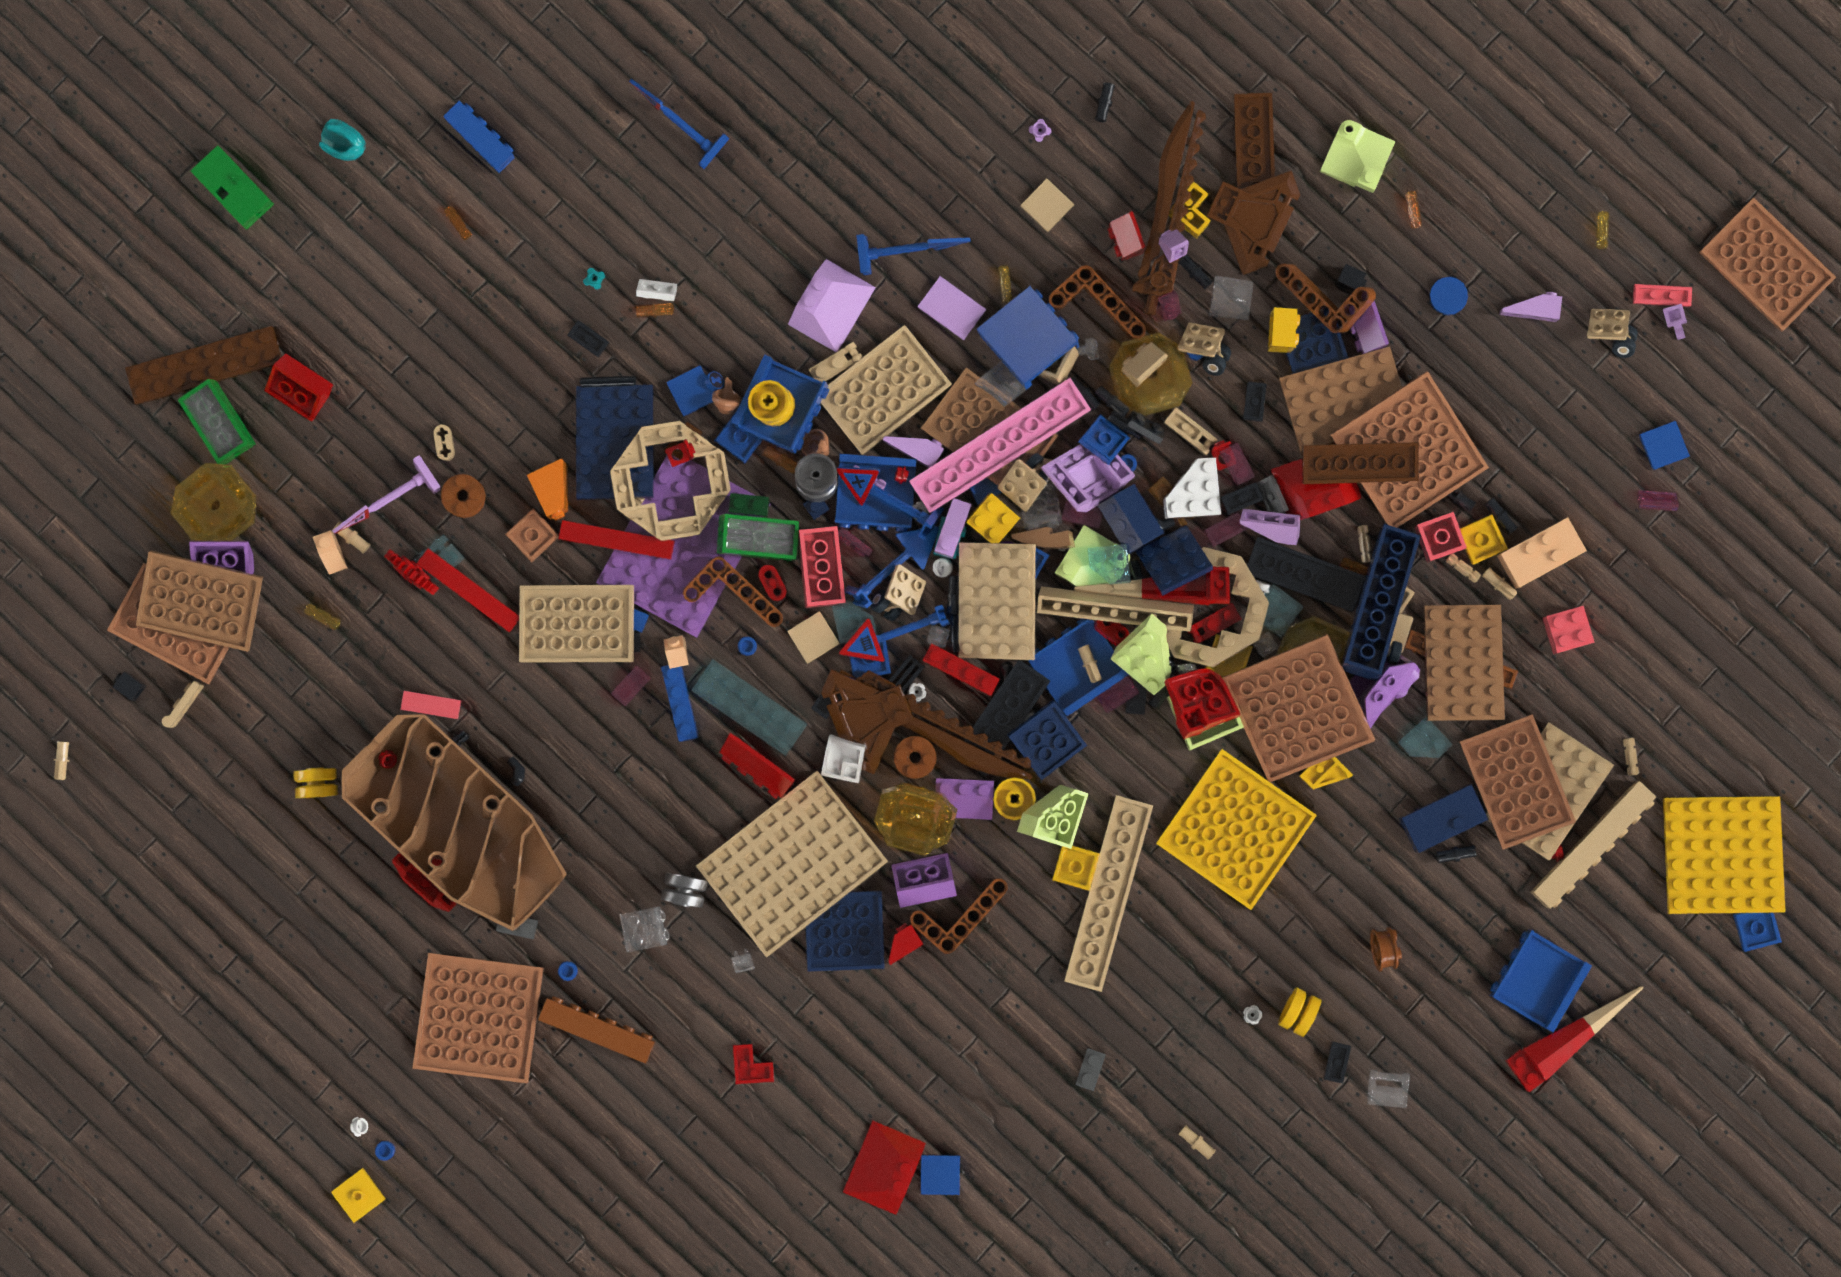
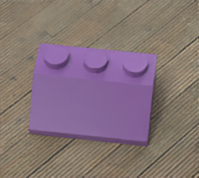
M1363 291L1362 299L1366 300L1367 293ZM1374 301L1349 329L1351 334L1355 335L1356 341L1354 344L1357 352H1361V355L1383 349L1389 344ZM1351 305L1349 308V312L1353 314L1355 309L1354 306Z
M248 541L189 542L191 560L250 574L254 573L253 552Z
M936 778L934 817L992 820L994 781Z
M948 853L891 865L900 908L957 896Z

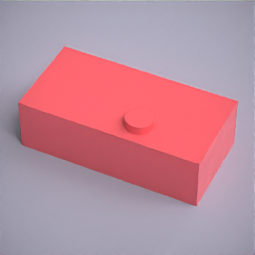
M837 526L799 530L798 545L805 608L843 605L846 603Z

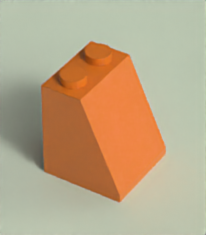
M561 458L527 475L546 516L550 520L554 519L555 521L564 518L565 513L568 512V466Z

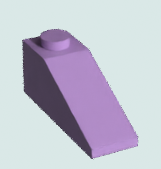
M1546 292V294L1505 307L1500 310L1499 315L1557 322L1560 319L1562 296H1557V293Z
M888 436L883 438L884 443L911 459H916L918 463L927 468L935 465L944 452L942 444L935 439L930 441L928 439Z
M953 498L934 553L953 559L971 504Z
M1243 509L1240 524L1277 543L1297 545L1300 534V515Z

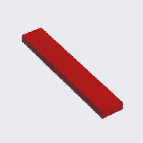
M562 520L558 538L559 540L668 560L672 559L675 544L674 540L660 541L652 536Z
M429 548L416 563L508 632H511L519 621L517 613Z

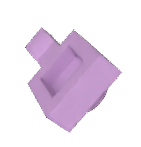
M1682 304L1663 309L1667 327H1674L1678 340L1684 339L1685 334L1682 324L1687 323Z

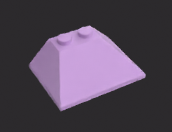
M826 259L814 274L797 303L788 325L832 351L838 352L876 287Z
M1081 444L1041 467L1043 472L1076 511L1088 512L1114 496L1135 476L1118 454L1108 465Z

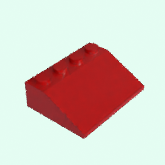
M732 733L728 735L719 752L723 755L721 757L723 761L729 765L733 762L738 766L737 771L744 776L747 774L752 776V782L760 788L763 785L769 789L767 793L775 799L778 796L783 798L796 780Z

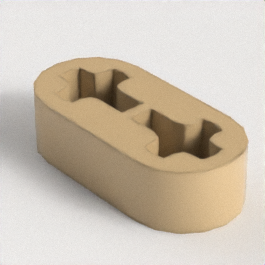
M438 425L434 429L436 453L441 460L450 461L455 455L452 431L446 425ZM441 429H444L446 432H448V434L445 435V441H443L442 437L438 435V433L441 432ZM444 444H446L448 450H451V453H448V457L441 454L444 451Z

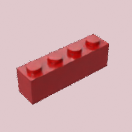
M932 643L923 659L924 663L990 697L1000 680Z

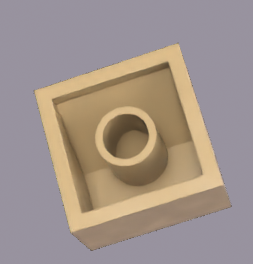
M1152 342L1148 345L1144 343L1136 350L1138 354L1134 358L1129 356L1122 363L1124 367H1122L1121 371L1136 387L1157 370L1168 357L1165 352Z
M1075 346L1038 376L1056 385L1066 381L1079 356Z

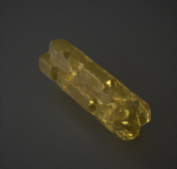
M1606 211L1598 213V241L1596 245L1598 249H1606L1608 247V240L1606 239L1608 238L1609 222L1607 221L1609 220V213Z
M1004 265L999 266L998 269L999 275H1001L999 277L1002 293L1001 299L1002 303H1009L1012 301L1010 276H1008L1009 267Z
M312 604L306 606L304 613L310 617L313 615L314 619L325 625L329 624V627L337 630L340 626L341 621L338 618H332V615L319 608L315 609L316 606Z

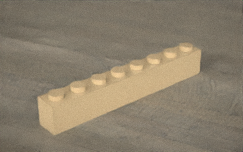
M1042 586L1038 595L1037 613L1140 625L1147 617L1153 614L1166 625L1167 629L1188 632L1191 630L1194 605L1077 592Z
M1635 781L1564 856V859L1560 860L1530 893L1546 908H1556L1562 902L1561 897L1565 893L1569 894L1575 888L1574 883L1578 879L1582 880L1589 873L1587 870L1591 865L1596 866L1602 859L1600 856L1605 851L1609 852L1615 846L1613 842L1618 837L1621 839L1628 832V826L1631 823L1633 825L1637 823L1641 818L1640 814L1644 810H1649L1655 802L1653 800L1656 796L1640 781Z

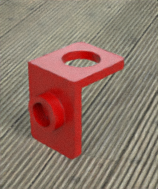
M685 439L682 443L666 449L665 452L671 466L675 467L692 460L695 449L692 443H688L687 439ZM676 449L681 450L683 453V458L678 461L672 458V452Z
M1224 440L1217 442L1211 449V454L1213 458H1216L1219 471L1236 464L1229 447L1231 445L1230 441L1226 443ZM1225 453L1229 456L1227 464L1219 462L1218 457L1220 454Z

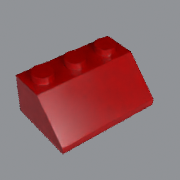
M285 354L273 365L264 391L312 422L329 398L333 384L288 354Z

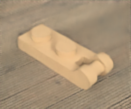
M852 342L810 368L809 372L814 379L827 382L849 369L862 359L863 356L861 353H858L856 350L857 346ZM848 353L852 356V359L849 361L845 357Z
M1175 408L1164 422L1165 425L1204 455H1207L1212 444L1214 445L1218 441L1212 434L1178 408ZM1202 436L1206 439L1204 444L1199 442Z
M197 681L190 682L184 689L185 694L181 699L178 698L174 703V710L171 714L162 719L163 726L169 728L176 727L204 685Z

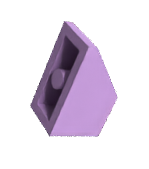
M1177 229L1164 232L1159 239V245L1170 263L1187 254L1189 242Z

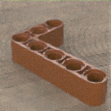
M1280 264L1275 271L1276 277L1334 333L1347 332L1376 298L1373 288L1358 287L1338 308L1294 264ZM1286 268L1289 269L1288 277H1286L1284 273ZM1299 281L1302 282L1301 290L1297 286ZM1363 291L1367 293L1366 300L1362 299ZM1312 294H1314L1316 297L1314 303H1312L1311 301ZM1351 305H1353L1355 309L1353 314L1349 312V308ZM1326 306L1329 309V313L1327 316L1324 314V308ZM1339 319L1342 321V327L1340 329L1337 327V321Z
M1084 265L1078 268L1049 296L1048 303L1052 305L1055 311H1059L1085 289L1131 340L1139 341L1145 335L1146 328L1144 324L1090 266ZM1087 271L1090 274V278L1084 280L1080 277V273ZM1073 284L1076 287V291L1068 292L1066 286ZM1100 285L1103 288V292L1097 294L1093 291V287ZM1056 296L1060 297L1062 299V303L1060 305H1054L1052 303V298ZM1113 299L1116 302V306L1113 308L1108 307L1106 300ZM1126 313L1129 316V320L1123 322L1119 319L1118 315ZM1139 327L1142 334L1136 336L1132 333L1131 329Z
M721 556L713 557L683 589L684 598L688 602H696L719 578L768 625L777 627L783 621L781 612ZM721 560L724 564L723 568L715 570L713 568L714 561ZM735 573L737 581L735 583L727 582L728 574ZM708 574L710 576L709 583H700V576ZM748 586L751 588V594L746 597L742 596L741 589ZM689 588H694L697 590V595L694 598H689L686 595V591ZM759 599L765 601V607L761 610L755 608V602ZM771 613L779 614L777 622L772 623L769 621Z
M1000 878L994 879L947 932L921 910L914 911L911 914L910 922L940 951L950 954L955 951L1007 891V883ZM998 881L1004 884V890L1000 893L995 892L993 889L994 884ZM984 896H989L992 900L991 905L988 907L981 905L980 901ZM972 910L977 911L979 914V918L976 921L968 919V913ZM918 913L924 916V922L919 925L913 921L914 915ZM958 925H963L966 928V932L962 936H958L955 933V928ZM932 926L939 930V934L936 937L928 935V929ZM946 939L953 942V947L950 950H945L942 947V942Z

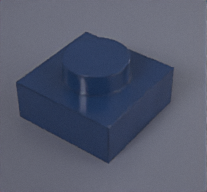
M807 501L803 504L813 520H816L830 510L824 501Z

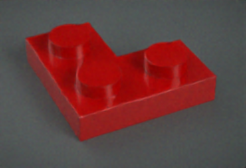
M753 1044L733 1045L735 1084L774 1082L773 1062L754 1063Z

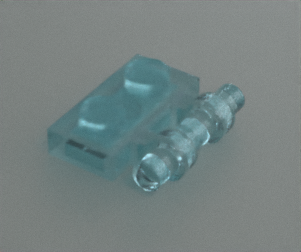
M444 534L440 538L434 539L432 541L433 544L428 548L433 552L439 549L441 553L438 556L453 567H456L465 559L452 543L447 548L443 545L449 540ZM423 549L420 552V555L415 559L416 562L419 561L426 550ZM424 570L436 584L439 582L437 578Z

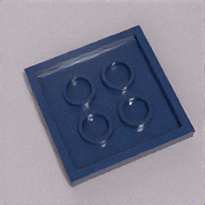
M1325 308L1324 314L1327 316L1329 309ZM1313 313L1300 316V325L1296 329V333L1299 334V343L1291 353H1286L1292 374L1348 359L1340 333L1330 331Z
M1187 525L1136 550L1138 558L1162 596L1214 570L1213 565Z
M1054 700L1008 734V737L1022 756L1028 757L1031 760V768L1041 780L1087 746Z

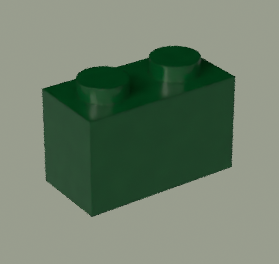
M731 493L729 514L768 518L770 498Z

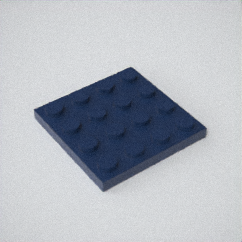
M882 891L849 892L806 926L807 972L885 969Z

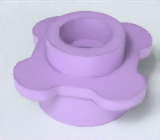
M1039 119L1033 126L1029 127V133L1035 136L1037 142H1041L1046 135L1051 134V128L1047 127L1043 119Z

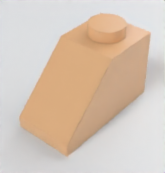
M330 530L313 537L318 554L329 575L348 568L336 534Z
M683 635L663 639L669 668L689 665L686 641Z

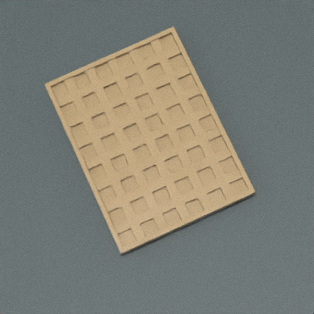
M816 771L701 861L696 867L759 949L768 957L888 863V860L820 773Z

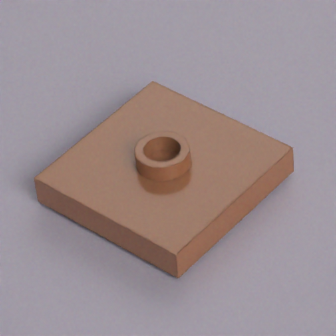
M534 508L506 533L507 537L531 562L559 538V535Z

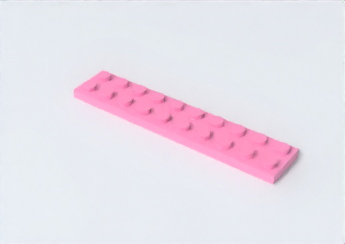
M1069 378L909 482L931 514L953 498H956L1082 417L1091 409L1071 378Z

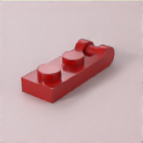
M1231 603L1192 625L1188 634L1191 633L1194 639L1193 643L1199 644L1242 620L1234 604ZM1201 627L1205 632L1202 636H1200L1197 630Z

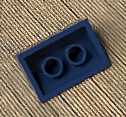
M1135 484L1098 505L1127 555L1165 533Z

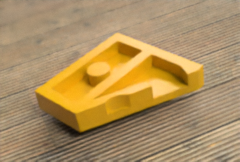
M1336 757L1308 767L1299 775L1312 790L1353 776Z

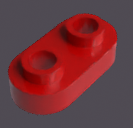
M772 565L761 567L758 575L768 596L773 601L783 600L786 597L787 589L776 568ZM768 571L771 572L772 577L766 578L765 573ZM776 588L781 590L780 595L774 594Z
M1095 620V630L1115 646H1118L1129 635V631L1120 623L1107 622L1108 626H1105L1103 621ZM1119 632L1123 634V638L1119 637Z

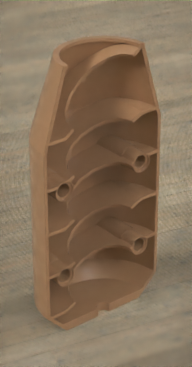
M425 714L396 715L377 734L372 742L342 770V799L451 901L511 931L516 930L554 892L567 875L532 814ZM435 749L441 751L439 756L433 757L430 755V752ZM386 750L393 751V754L397 756L396 765L390 769L379 765L378 757ZM489 802L497 803V807L493 810L488 809L486 805ZM379 806L386 807L385 811L381 813L376 812L375 808ZM434 859H441L443 861L439 866H434L431 863Z

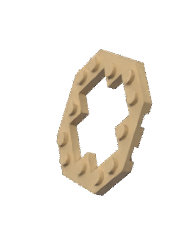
M681 421L641 427L610 471L616 510L660 541L699 535L731 491L724 452L692 431ZM687 439L688 443L691 442L695 449L694 458L705 456L711 494L692 497L696 516L658 522L655 503L636 506L630 468L648 466L646 446Z
M1203 547L1202 550L1213 566L1229 567V574L1236 576L1232 594L1250 599L1241 634L1222 630L1217 648L1180 639L1182 634L1180 630L1167 629L1166 638L1169 649L1175 659L1213 668L1260 640L1269 602L1241 556Z

